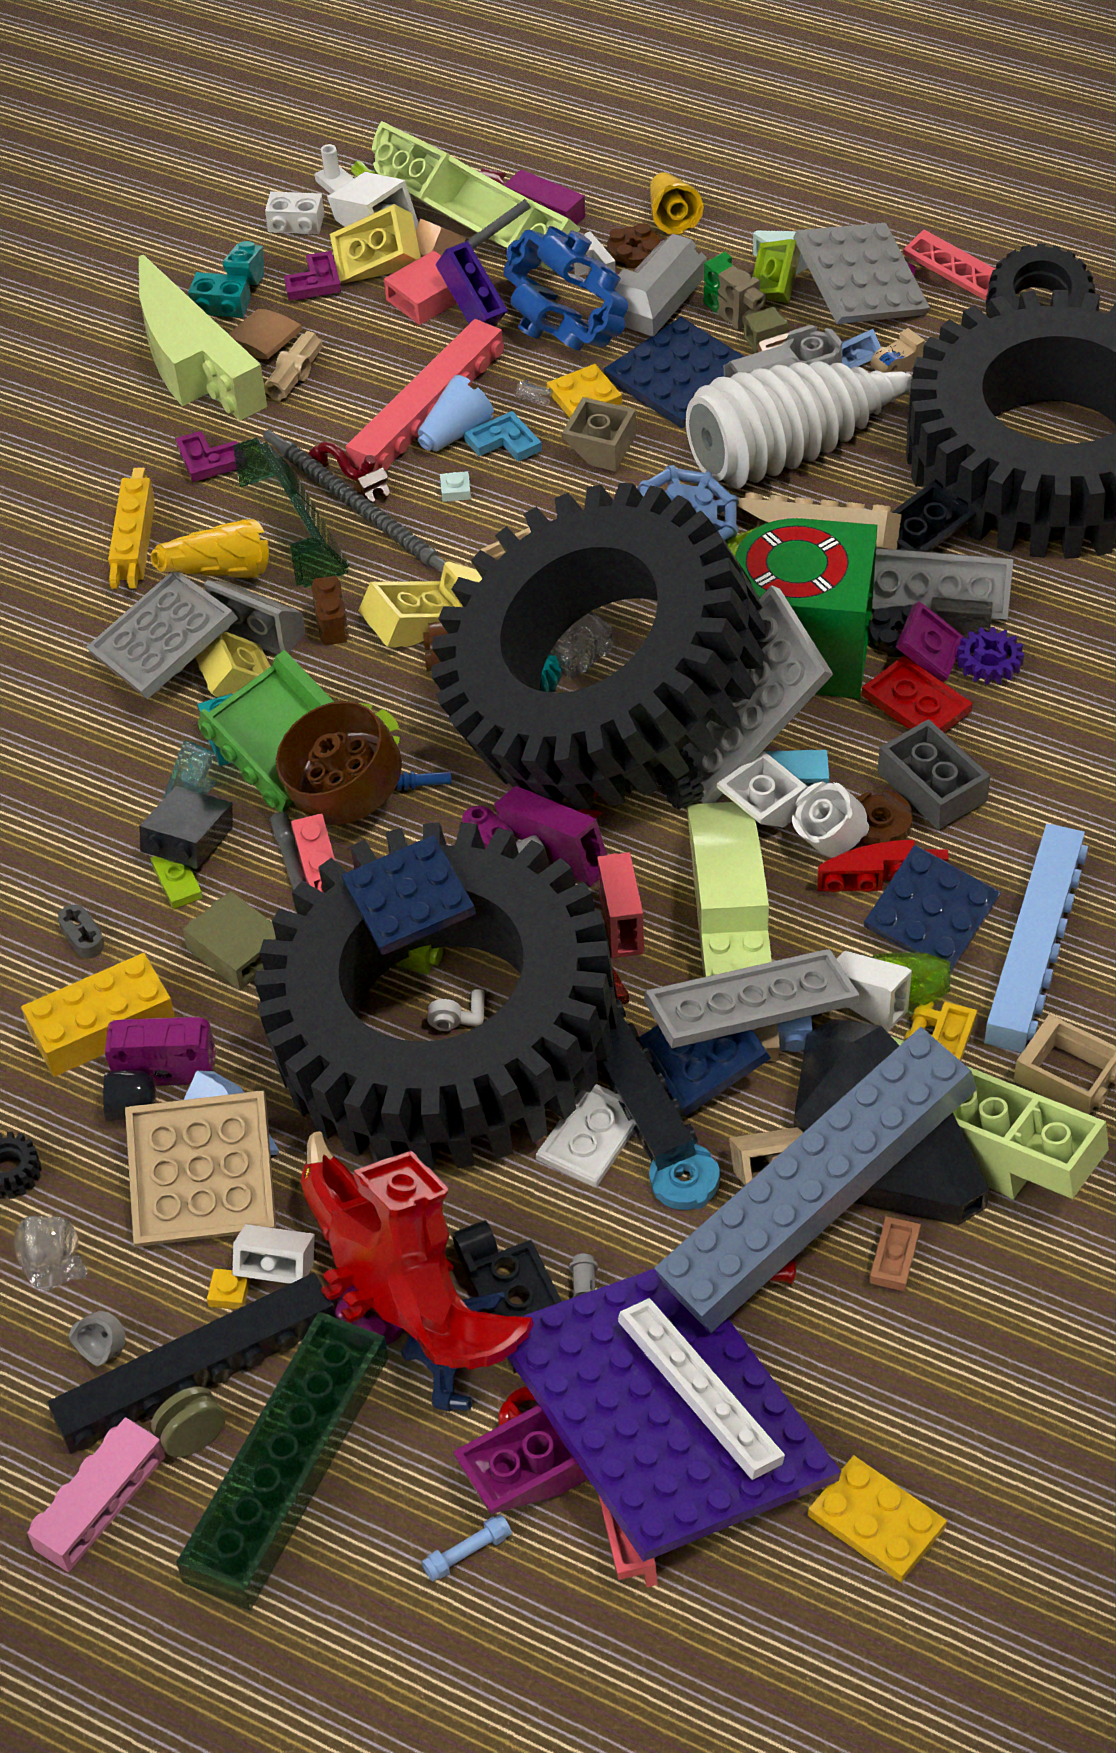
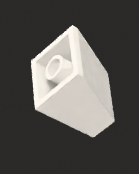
M364 172L327 196L335 220L344 227L393 204L411 212L415 230L418 226V220L406 182L402 179Z

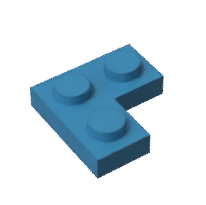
M513 411L464 432L465 442L478 456L504 446L517 461H520L542 451V442Z

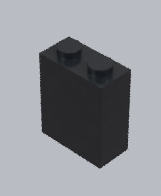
M175 786L139 826L140 852L198 869L232 830V802Z

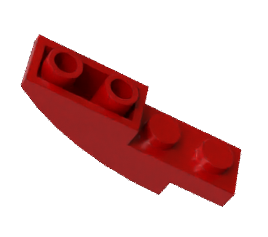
M897 840L876 843L847 851L827 860L818 866L817 892L882 891L883 881L892 880L915 845V841ZM924 849L945 862H949L948 849Z

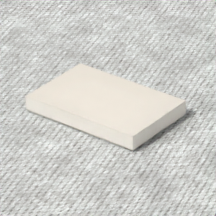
M598 1084L594 1086L590 1093L582 1089L575 1098L576 1110L566 1120L562 1118L559 1120L536 1153V1160L597 1188L634 1133L633 1128L636 1125L633 1119L628 1121L618 1101L623 1102L620 1095Z

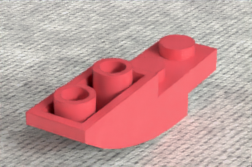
M321 813L291 821V826L306 882L323 892L318 867L331 857L334 860L335 858L323 814Z

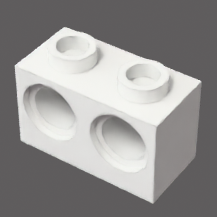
M270 192L265 209L268 232L319 234L324 218L322 194Z

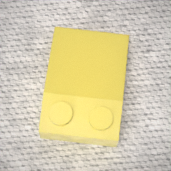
M395 204L330 234L335 264L341 284L395 273L421 258L413 215L411 212Z
M441 581L370 582L358 611L387 647L396 648L400 646H413L424 641L423 632H429L428 623L440 622L438 618L442 607H456V605L440 588Z

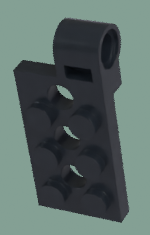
M486 1220L451 1233L457 1254L477 1297L494 1293H505L506 1297L501 1300L498 1307L494 1310H484L485 1313L521 1317L562 1302L532 1240L498 1252L495 1237ZM502 1265H511L515 1268L513 1273L506 1276L496 1272ZM516 1293H524L529 1296V1299L523 1304H514L510 1301L511 1296ZM506 1357L513 1373H517L508 1357Z

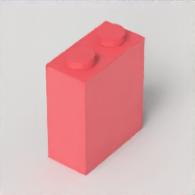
M434 250L384 278L386 300L419 325L457 304L435 265L441 255Z
M627 852L598 856L599 899L611 957L619 958L644 954L643 910L631 854Z

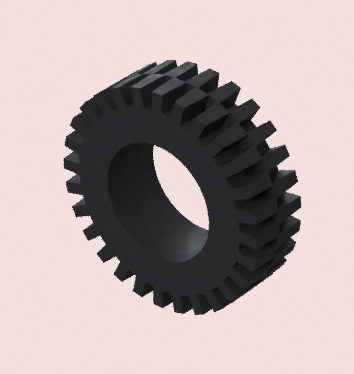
M1034 290L1021 292L1018 310L1014 311L1005 297L1000 296L990 299L988 316L974 305L963 311L961 325L949 319L940 327L939 339L929 337L924 344L923 357L916 358L910 385L906 448L907 464H912L911 478L915 487L922 485L925 487L934 481L954 499H960L968 505V508L976 512V516L968 522L967 536L980 542L993 527L998 528L997 548L1012 552L1019 536L1030 537V556L1045 558L1048 540H1061L1064 559L1079 558L1083 539L1086 538L1090 539L1098 556L1112 553L1116 537V432L1084 443H1049L1021 435L1005 426L995 416L1009 408L1024 403L1063 401L1093 409L1116 424V303L1108 314L1099 312L1100 294L1086 292L1081 308L1068 307V290H1053L1050 306L1040 307Z
M619 483L614 500L602 485L587 487L584 510L569 492L555 497L557 519L551 522L536 506L523 514L531 533L521 540L516 537L508 526L503 528L495 537L505 553L497 560L480 549L473 557L471 563L482 580L475 582L458 577L451 590L463 607L443 606L438 620L448 634L433 636L432 651L441 663L431 666L432 679L442 690L436 696L440 706L449 715L448 720L506 785L510 783L512 787L523 788L561 804L565 796L576 809H591L595 791L609 806L625 803L626 778L643 796L657 791L658 786L652 768L660 763L676 779L690 771L679 751L690 742L707 757L718 746L706 725L711 720L732 730L740 716L728 696L751 699L756 685L746 669L762 668L765 656L756 641L766 638V624L758 613V610L762 609L759 596L752 587V582L710 519L701 510L697 513L689 500L680 495H677L671 501L663 488L650 485L643 497L633 483ZM637 598L658 601L656 616L647 638L635 655L618 671L606 679L580 690L563 693L540 691L542 670L549 653L559 638L576 621L601 606L619 600Z
M440 822L423 824V839L432 835L435 836L475 907V915L382 955L343 883L341 875L347 872L331 857L318 867L323 892L302 881L292 891L297 913L279 908L272 920L277 940L263 939L259 954L264 970L256 971L255 986L260 999L257 1007L285 1089H289L293 1103L302 1116L310 1113L316 1131L322 1132L326 1139H329L338 1132L345 1151L358 1157L363 1153L369 1142H371L378 1161L400 1155L405 1143H407L409 1151L416 1154L417 1158L426 1167L435 1170L438 1144L447 1143L458 1169L474 1166L471 1140L487 1136L496 1159L512 1154L509 1126L517 1122L532 1143L547 1134L544 1105L563 1120H566L576 1110L574 1086L590 1093L599 1080L596 1060L607 1061L612 1050L610 1029H617V993L604 921L600 910L595 911L591 891L585 882L578 885L575 884L572 867L560 858L552 865H549L546 849L541 844L531 840L519 853L514 834L511 831L497 828L485 849L478 825L474 823L461 822L455 845H447ZM402 828L385 832L389 854L408 846ZM366 840L350 846L354 869L377 860ZM431 945L432 949L468 947L483 950L507 961L521 974L513 994L495 1015L476 1028L447 1039L435 1041L397 1039L375 1031L358 1018L363 999L377 979L392 966L408 958L409 951Z

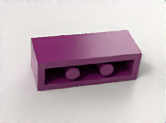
M522 169L503 185L570 219L576 225L586 217L585 195Z

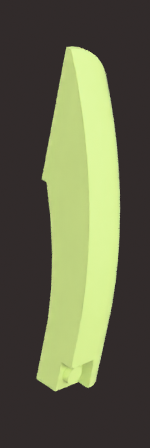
M383 121L379 124L372 145V151L375 153L373 165L378 175L405 180L411 197L476 233L480 232L524 199L527 200L531 206L529 210L488 238L498 245L508 249L511 242L519 240L522 233L529 229L546 234L549 226H553L567 235L571 230L575 232L580 230L570 219L503 186L450 156L448 153ZM541 261L539 266L547 270H552L549 266H547L544 262Z

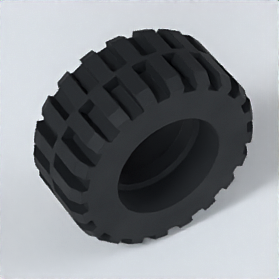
M1037 244L1036 247H1031V245L1022 246L1020 251L1015 249L1009 252L1007 257L1002 258L996 264V269L992 271L986 299V315L988 316L990 299L1004 296L1012 309L1016 311L1019 305V298L1016 294L1025 289L1035 287L1045 288L1052 292L1053 290H1068V307L1081 308L1086 292L1095 294L1093 276L1089 270H1086L1087 265L1081 259L1076 260L1075 254L1069 250L1064 252L1059 246L1053 245V248L1045 247L1046 244Z

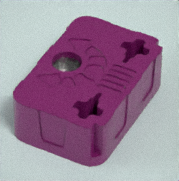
M201 1017L113 1020L108 1024L105 1057L110 1070H141L147 1072L152 1077L155 1086L191 1084L196 1071H214L216 1047L210 1023Z

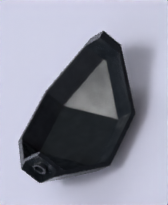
M832 1019L806 1034L794 1113V1128L798 1127L802 1132H805L900 1046L882 1026ZM952 1112L854 1203L960 1225L987 1208L989 1187Z

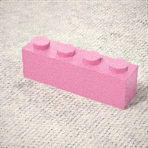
M126 1417L117 1427L111 1428L106 1434L103 1444L93 1455H89L84 1459L79 1472L70 1483L64 1484L58 1490L54 1501L44 1513L38 1514L33 1519L27 1532L33 1549L69 1573L165 1458L160 1439Z

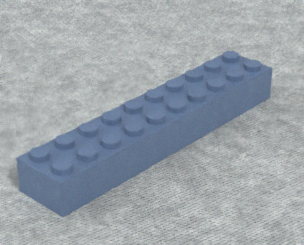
M920 1027L654 1268L663 1285L712 1333L977 1090L972 1071Z

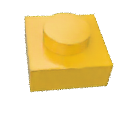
M214 1269L207 1296L208 1307L237 1310L245 1306L251 1278L232 1275L233 1270Z

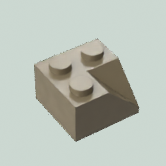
M582 397L562 432V438L589 465L616 472L636 436V410Z

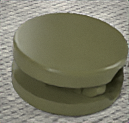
M191 1387L176 1393L158 1408L152 1418L151 1429L154 1435L160 1439L161 1445L167 1454L174 1457L191 1455L210 1444L221 1432L226 1416L207 1388Z

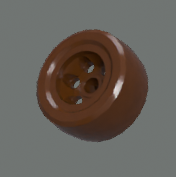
M350 701L331 702L316 707L304 714L286 732L276 755V770L289 798L308 817L322 813L325 824L328 825L347 824L360 820L374 812L394 791L400 779L402 769L401 753L389 728L368 707ZM360 763L358 768L352 769L355 764ZM341 777L338 782L332 783L335 778Z

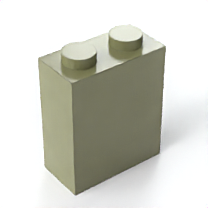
M232 891L221 899L216 900L210 908L197 918L192 919L182 929L187 950L238 990H242L256 978V971L264 970L259 954L263 939L277 940L272 922Z

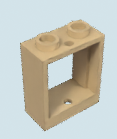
M1049 1014L1017 1059L1014 1081L1053 1101L1090 1114L1095 1106L1100 1108L1108 1095L1107 1088L1110 1083L1116 1084V1046ZM1054 1046L1103 1069L1089 1092L1040 1068Z

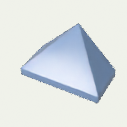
M873 329L842 342V364L851 369L871 361L874 353L881 348Z

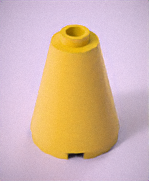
M662 172L654 176L650 184L651 214L658 228L667 234L675 235L682 234L684 230L690 227L691 229L694 228L701 219L704 209L699 192L693 186L669 173Z

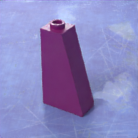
M517 786L513 787L494 803L498 817L513 830L516 838L523 840L536 835L546 849L548 860L554 863L560 858L572 867L573 876L579 881L585 882L589 887L598 880V856H605L607 852L595 818Z

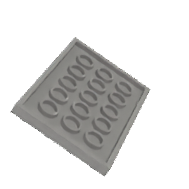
M772 585L759 599L762 609L758 610V613L766 624V638L756 640L765 654L763 666L760 669H746L756 685L751 699L728 696L740 716L732 730L711 720L708 722L706 727L718 746L707 757L690 742L683 747V750H686L689 757H692L694 760L693 764L699 770L697 773L702 777L703 781L700 783L704 786V797L701 799L703 804L715 803L723 794L717 788V783L739 767L752 763L833 675L780 588Z

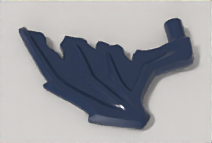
M504 1292L462 1301L468 1309L481 1312L483 1310L496 1309L501 1300L505 1299L506 1296ZM410 1335L401 1350V1355L406 1361L420 1360L433 1374L432 1405L436 1409L448 1412L453 1410L469 1412L472 1407V1398L470 1396L455 1395L454 1380L458 1369H450L448 1366L434 1364L424 1354L419 1342Z

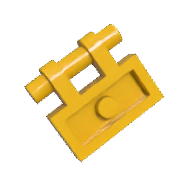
M926 998L922 999L919 1007L914 1009L911 1017L912 1027L906 1031L903 1041L907 1040L920 1027L925 1030L930 1025L934 1026L935 1029L931 1036L961 1061L976 1021L977 1010L944 1001L941 1011L933 1010V1001Z

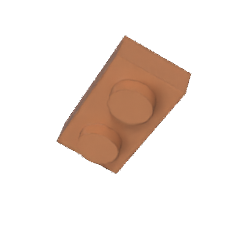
M885 1217L870 1274V1284L900 1291L906 1290L921 1224Z

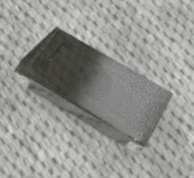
M932 598L931 611L961 635L968 636L969 631L979 634V628L981 627L985 632H990L992 602Z

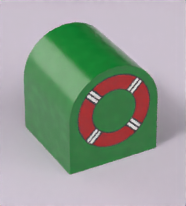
M806 518L780 519L766 523L750 532L737 548L735 558L752 582L751 585L759 599L771 585L780 588L832 671L833 675L815 695L861 698L869 639V624L872 617L878 525Z

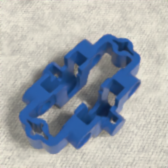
M549 226L546 234L530 229L525 230L519 240L511 242L508 246V261L504 267V276L516 286L511 296V305L523 315L518 328L535 339H539L543 331L549 332L565 345L578 351L582 349L584 343L601 348L606 347L612 337H617L623 332L625 327L624 316L628 310L627 300L615 291L621 278L601 261L586 255L592 242L582 234L571 230L567 235L553 226ZM542 261L567 282L587 289L605 301L602 307L596 308L591 312L589 322L586 323L582 319V315L575 309L550 301L551 299L556 300L558 295L551 289L545 288L527 277L529 271L537 268ZM573 263H581L592 268L586 279L568 273V271L571 272L573 270ZM547 311H554L565 316L560 326H555L548 320H545L548 315Z

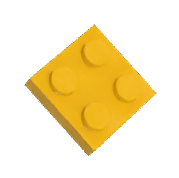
M596 364L547 382V392L569 418H571L582 397L614 405L622 404V394Z

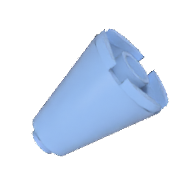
M455 375L450 380L419 428L418 442L425 450L437 452L463 437L464 432L484 424L494 417L491 415L494 409L489 399L478 387L473 390L468 386L471 381L466 377Z

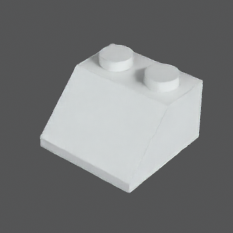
M762 751L752 763L739 767L717 783V788L760 824L785 827L792 822V814L795 816L797 809L795 803L800 794L808 788L807 785L765 751Z

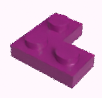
M332 251L306 255L309 272L284 276L289 301L341 292V284Z
M202 431L175 438L177 449L192 482L246 467L245 457L237 441L210 448Z

